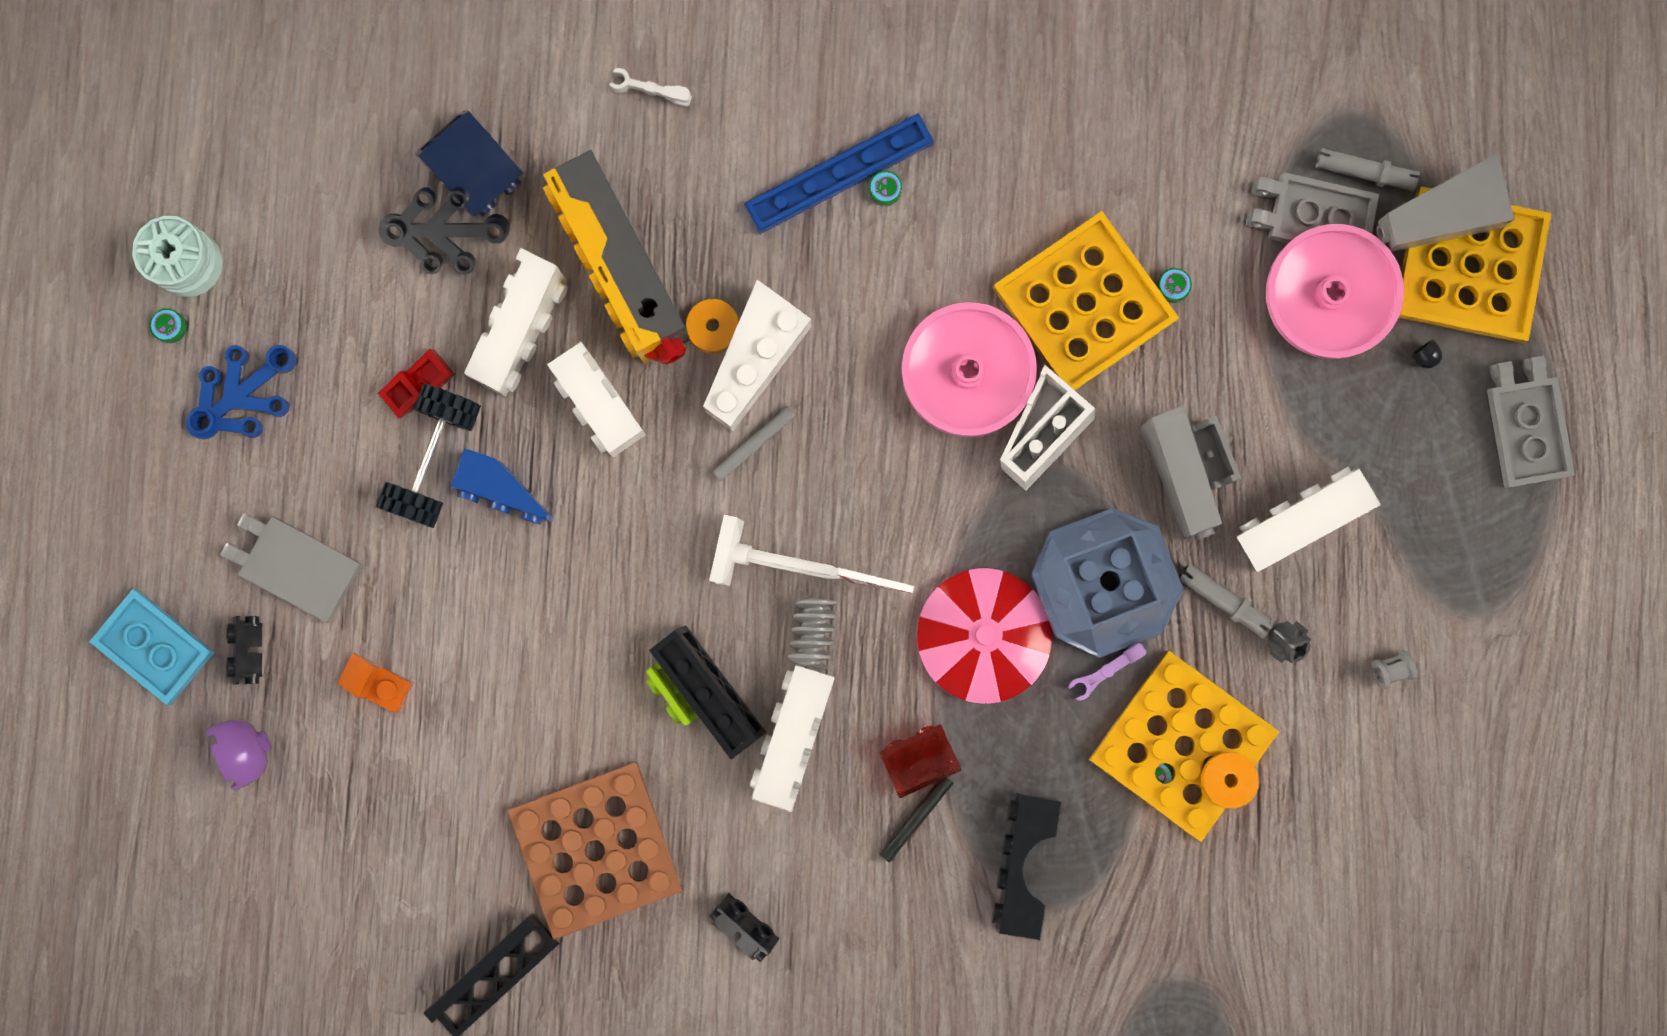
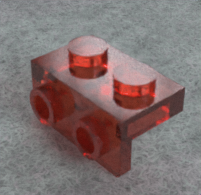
M941 724L935 727L926 726L920 729L915 736L906 740L892 741L885 749L879 752L899 799L962 771Z

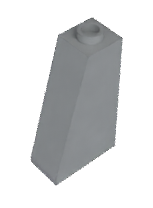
M1498 155L1489 157L1388 212L1378 221L1379 225H1377L1376 229L1377 238L1391 252L1505 227L1515 219Z
M1182 405L1151 417L1139 428L1183 537L1187 538L1194 535L1195 540L1198 541L1215 534L1213 527L1222 524L1184 406Z

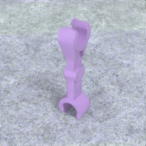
M1134 644L1127 648L1122 655L1108 664H1104L1093 674L1071 680L1068 688H1072L1077 683H1083L1085 685V693L1075 699L1079 701L1085 700L1100 682L1108 677H1112L1115 672L1127 664H1131L1145 656L1146 650L1142 644Z

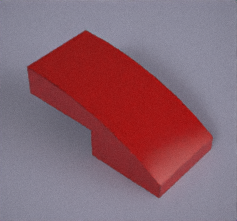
M429 349L407 371H400L378 394L398 418H402L414 410L423 384L441 388L455 373L435 349Z

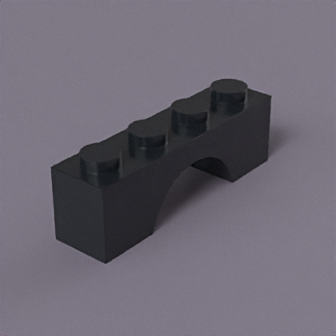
M1017 793L1016 800H1010L1007 819L1013 821L1011 834H1005L1002 854L1007 855L1005 869H999L997 878V889H1002L1000 903L994 902L991 923L996 924V930L999 934L1040 940L1045 905L1029 893L1023 878V866L1027 854L1037 843L1056 837L1061 802L1058 800Z

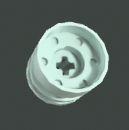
M161 216L150 220L139 230L133 241L132 256L138 271L147 280L176 296L195 297L204 294L216 284L222 273L223 258L219 246L206 233L178 216Z

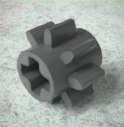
M1288 621L1278 623L1271 629L1268 635L1269 643L1267 645L1272 649L1270 654L1281 663L1285 660L1290 663L1301 661L1306 657L1311 647V639L1306 635L1309 630L1297 621L1293 625Z

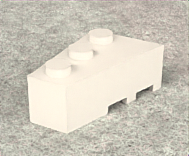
M582 342L547 364L557 378L553 383L564 399L570 397L576 405L572 411L582 426L588 423L595 434L591 436V439L601 453L607 450L614 457L646 435Z
M1044 365L1034 391L1031 393L1026 408L1000 459L1001 469L1025 491L1095 418V408L1046 365Z

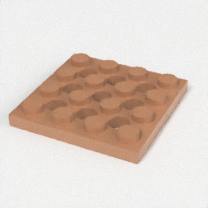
M638 762L508 810L553 940L683 891ZM618 796L624 800L625 811L622 815L615 816L609 813L607 802L611 797ZM581 808H586L593 814V823L587 828L580 827L575 821V814ZM549 820H554L561 826V834L555 840L547 838L543 832L544 824ZM628 828L636 833L637 842L633 847L626 848L619 843L618 835L622 829ZM596 840L604 845L605 854L601 859L594 860L588 856L586 848L590 841ZM558 853H567L571 856L573 865L569 871L562 872L556 868L554 861ZM635 861H642L648 866V876L643 880H636L630 874V866ZM603 873H610L616 879V888L611 892L602 891L598 886V878ZM571 885H577L584 891V899L579 904H572L566 898V890Z

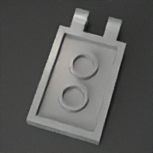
M1285 172L1280 175L1279 181L1268 177H1259L1258 182H1253L1251 195L1263 198L1274 197L1273 213L1254 208L1252 213L1247 214L1245 226L1253 229H1270L1268 239L1283 243H1289L1309 229L1327 224L1351 225L1372 234L1379 194Z
M1544 356L1522 360L1523 371L1529 382L1515 384L1511 361L1490 365V374L1496 384V388L1487 389L1504 488L1575 476L1558 377H1547Z
M243 513L237 525L259 536L258 541L251 553L234 544L226 543L220 555L243 566L238 574L240 577L325 623H330L363 564L276 517L271 516L266 524L251 515Z

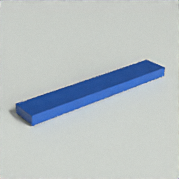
M919 113L745 202L744 206L759 234H762L874 176L876 173L884 171L932 146L934 140Z

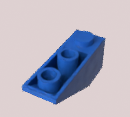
M464 448L451 487L460 490L458 497L478 503L479 498L492 501L490 508L509 514L511 508L523 512L522 519L541 525L542 519L552 522L553 517L502 462Z

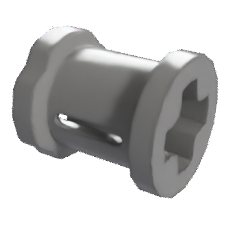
M1400 651L1396 657L1384 661L1377 659L1371 662L1374 679L1383 690L1389 688L1390 684L1405 678L1408 680L1417 678V669L1411 655L1407 651Z

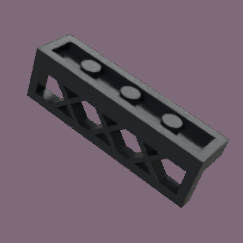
M686 625L671 632L649 650L731 760L767 733Z
M532 913L425 1010L423 1014L431 1023L438 1019L452 1036H460L560 943L556 939L553 940L548 929ZM534 930L549 944L540 953L525 952L526 937ZM520 944V952H511ZM504 957H519V972L515 976H500V961ZM525 958H533V959L524 967ZM493 967H495L494 976L486 975ZM479 980L494 981L493 996L489 1000L474 999L475 984ZM499 981L507 982V983L499 990ZM467 991H469L468 999H460ZM453 1004L468 1005L467 1020L459 1028L445 1013ZM474 1005H482V1006L473 1014Z

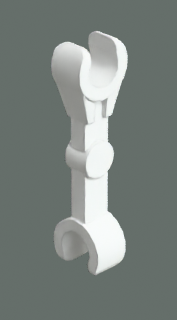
M616 68L613 70L615 76L625 78V81L620 85L609 84L616 93L621 94L629 89H634L650 96H662L664 99L682 107L690 105L692 96L688 88L682 86L662 87L650 81L642 82L631 79L624 69Z

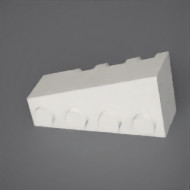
M520 248L516 257L517 260L521 261L517 273L508 275L503 286L506 288L504 293L505 300L503 303L494 306L490 314L488 325L491 327V331L489 334L486 332L481 334L464 372V375L472 381L504 397L507 396L509 391L513 392L518 386L521 379L520 369L524 362L528 363L534 356L537 345L534 343L540 332L545 333L552 321L550 313L556 303L560 304L568 289V286H566L567 280L556 265Z
M759 280L754 285L703 406L706 413L732 432L812 327L811 318Z
M1348 466L1330 476L1332 482L1320 488L1319 484H1316L1301 492L1302 499L1292 505L1285 501L1270 509L1269 511L1272 516L1260 522L1256 517L1241 525L1239 528L1242 533L1236 537L1256 571L1263 570L1380 506V502L1361 470L1354 469L1351 471Z
M795 665L794 671L787 669L781 688L786 690L787 693L783 704L776 703L771 722L776 723L772 736L766 735L760 754L765 755V759L761 769L755 768L750 787L755 788L752 799L792 812L835 677Z

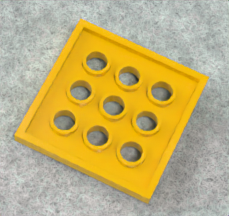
M1420 186L1416 190L1415 198L1432 188ZM1511 205L1515 220L1501 229L1485 232L1484 241H1477L1471 235L1405 249L1401 270L1404 282V300L1398 318L1522 344L1528 342L1552 213ZM1505 232H1511L1516 235L1518 239L1516 248L1508 247L1504 243L1503 235ZM1434 250H1440L1445 253L1447 257L1445 266H1438L1433 262L1432 252ZM1466 257H1473L1479 262L1480 269L1478 273H1471L1466 269ZM1499 264H1507L1511 268L1512 277L1510 280L1502 279L1497 272ZM1428 282H1435L1440 286L1441 295L1439 298H1432L1427 294L1426 285ZM1465 288L1472 292L1474 296L1472 305H1465L1460 301V289ZM1494 295H1499L1505 299L1506 310L1504 312H1499L1493 308L1492 298Z
M1103 211L993 285V290L1016 322L1025 331L1050 370L1075 391L1179 319ZM1097 250L1102 256V263L1097 266L1089 265L1084 258L1086 251ZM1062 268H1069L1075 274V281L1071 284H1063L1059 281L1057 272ZM1109 276L1118 278L1121 282V290L1116 293L1107 291L1104 287V279ZM1037 286L1043 287L1048 292V300L1043 303L1033 301L1030 296V290ZM1089 295L1094 300V309L1091 311L1079 309L1076 303L1077 297ZM1127 303L1136 304L1141 311L1140 317L1135 320L1128 319L1123 313V306ZM1055 313L1064 315L1067 319V327L1063 330L1054 329L1049 323L1050 316ZM1102 321L1110 323L1114 330L1113 336L1110 338L1100 337L1096 332V325ZM1073 340L1082 341L1087 348L1086 354L1082 357L1073 356L1069 351V343Z
M1166 651L1088 760L1198 842H1202L1225 810L1224 807L1212 803L1203 792L1201 773L1204 760L1221 753H1237L1249 759L1256 766L1279 734V731L1171 651ZM1173 688L1181 690L1184 694V703L1179 708L1170 706L1167 701V695ZM1202 708L1208 710L1212 716L1211 724L1204 729L1200 728L1195 722V714ZM1152 716H1160L1165 722V729L1160 735H1153L1148 730L1147 724ZM1228 729L1235 730L1239 735V743L1232 749L1227 748L1222 741L1223 734ZM1181 736L1188 737L1192 742V750L1185 756L1178 754L1175 749L1176 740ZM1134 743H1140L1145 749V757L1138 763L1132 762L1128 757V749ZM1163 763L1168 764L1173 770V779L1165 784L1159 782L1155 775L1156 768ZM1232 774L1226 775L1224 779L1226 786L1231 787L1235 783V778ZM1189 784H1195L1200 789V798L1193 804L1186 802L1183 797L1184 788Z

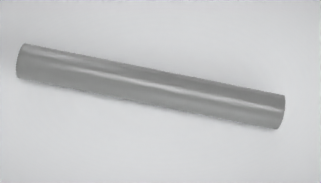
M786 406L715 468L712 473L721 482L795 417V414Z

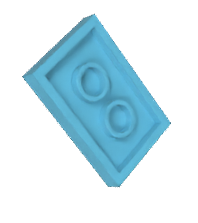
M132 589L89 641L165 705H172L215 653L138 589Z

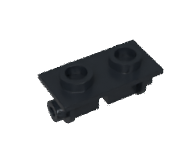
M240 616L233 617V623H227V644H233V657H227L226 676L227 678H233V685L239 684V678H245V684H259V677H263L262 653L249 654V647H262L263 623H259V616H245V623H240Z
M730 893L709 915L713 920L712 924L729 939L737 931L742 935L735 944L751 960L756 958L761 962L770 954L780 939L774 934L768 924L757 919L741 900L735 899Z

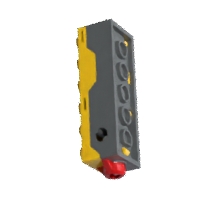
M592 150L544 173L543 176L548 185L542 188L557 215L563 212L558 218L571 242H579L573 247L587 272L593 269L594 273L590 274L589 277L602 301L607 298L610 302L604 306L617 329L624 328L625 332L621 333L620 336L632 358L634 359L639 356L643 364L654 360L665 365L682 358L686 352L684 343L690 340L687 330ZM654 312L655 315L649 318L648 315Z

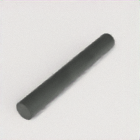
M943 775L879 855L890 863L954 783Z

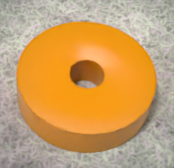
M707 299L699 302L690 310L686 320V330L690 341L697 349L706 353L716 354L728 349L739 320L735 310L728 303L718 299ZM716 321L719 324V328L713 332L707 329L709 322Z
M1221 753L1213 756L1207 761L1201 773L1203 792L1212 803L1220 807L1232 809L1242 807L1254 798L1258 790L1259 778L1255 766L1249 759L1237 753ZM1228 774H1232L1235 778V783L1231 787L1226 786L1224 782Z

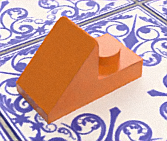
M352 653L337 682L355 697L366 698L393 713H399L414 684L356 653Z

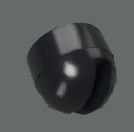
M1430 340L1417 349L1411 357L1419 366L1429 369L1440 363L1442 351L1434 340Z

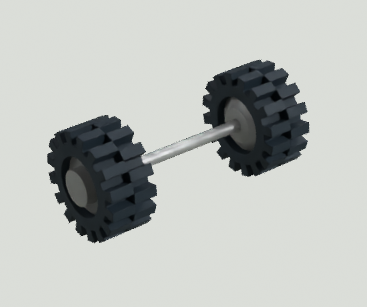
M423 384L414 409L439 420L412 491L385 482L376 507L395 514L394 516L413 523L415 521L434 528L444 503L419 494V489L445 423L472 431L481 405L453 392L429 384Z

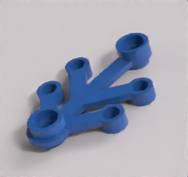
M238 345L230 346L225 353L228 363L223 398L214 405L215 387L221 384L223 375L220 370L212 366L202 368L199 373V380L201 382L198 407L190 411L186 419V427L189 433L199 439L212 438L218 431L242 433L249 438H257L263 432V425L258 419L246 417L243 420H235L222 417L232 409L268 412L275 417L285 416L289 411V403L284 398L279 396L271 398L248 397L277 373H288L295 367L296 355L284 345L271 347L266 354V364L241 384L242 366L248 362L249 354ZM236 351H241L242 356L240 360L234 362L233 354ZM283 355H287V364L284 366H280V357ZM214 371L215 379L212 382H207V374ZM281 401L282 409L279 412H274V403ZM207 417L209 425L202 429L200 422L203 418ZM255 422V431L248 433L247 425Z

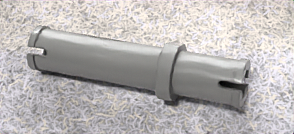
M1321 147L1317 156L1318 162L1315 164L1317 169L1320 168L1373 181L1379 187L1389 185L1406 189L1410 192H1414L1419 181L1416 177L1420 176V171L1393 166L1391 161L1384 160L1381 163L1328 150L1324 147Z
M1192 563L1186 566L1184 570L1191 574L1192 577L1182 572L1179 576L1180 582L1230 615L1232 621L1235 623L1238 621L1256 633L1261 639L1267 635V630L1260 625L1262 624L1271 629L1275 622L1273 619L1268 618L1252 607L1247 599H1241L1194 567Z

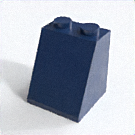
M463 110L414 153L449 192L456 187H461L468 192L469 201L464 208L473 217L478 213L482 217L485 216L497 205L494 201L497 196L502 192L508 195L521 184V181L518 179L523 174L521 169L469 110ZM453 194L459 203H463L461 195Z

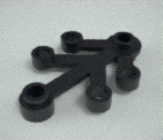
M422 187L414 194L413 201L402 214H388L379 224V234L383 241L394 247L404 246L421 261V268L428 274H436L443 265V259L440 254L430 252L415 237H427L454 261V268L457 272L469 274L475 267V257L469 252H464L448 237H484L488 242L498 244L503 242L510 233L509 221L500 214L488 216L484 223H445L456 210H462L469 201L468 192L461 187L453 188L447 195V201L426 223H412L422 210L430 209L436 201V195L433 190ZM453 194L461 195L463 203H456L453 200ZM419 195H427L430 203H423ZM390 227H397L400 230V235L392 234ZM489 227H497L500 235H492ZM427 259H434L437 267L429 266ZM459 259H467L470 267H463Z

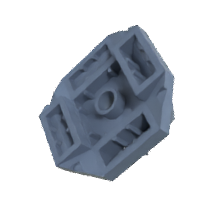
M1114 508L1050 531L1031 573L1055 638L1096 658L1162 634L1184 590L1159 526ZM1103 573H1110L1114 576L1116 586L1112 591L1102 588L1100 578Z

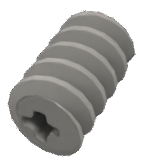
M809 597L796 601L795 606L803 609L804 612L794 614V620L802 623V626L792 628V633L799 636L800 639L790 641V646L798 650V653L788 655V660L801 666L829 669V667L820 662L821 660L831 658V654L822 648L833 644V640L825 637L824 633L835 630V627L826 623V620L836 618L837 614L830 611L828 606L837 605V601Z

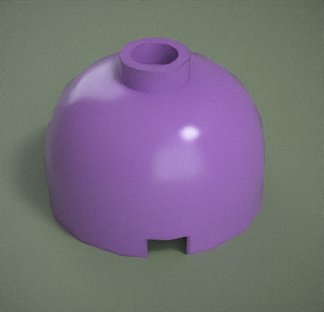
M229 720L207 728V737L215 735L217 743L210 747L226 782L234 779V783L231 786L233 791L259 779L265 772L268 763L266 751L272 749L264 730L257 732L252 724L242 720Z

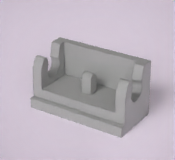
M1217 416L1208 418L1199 424L1191 425L1190 427L1211 490L1213 491L1242 479Z

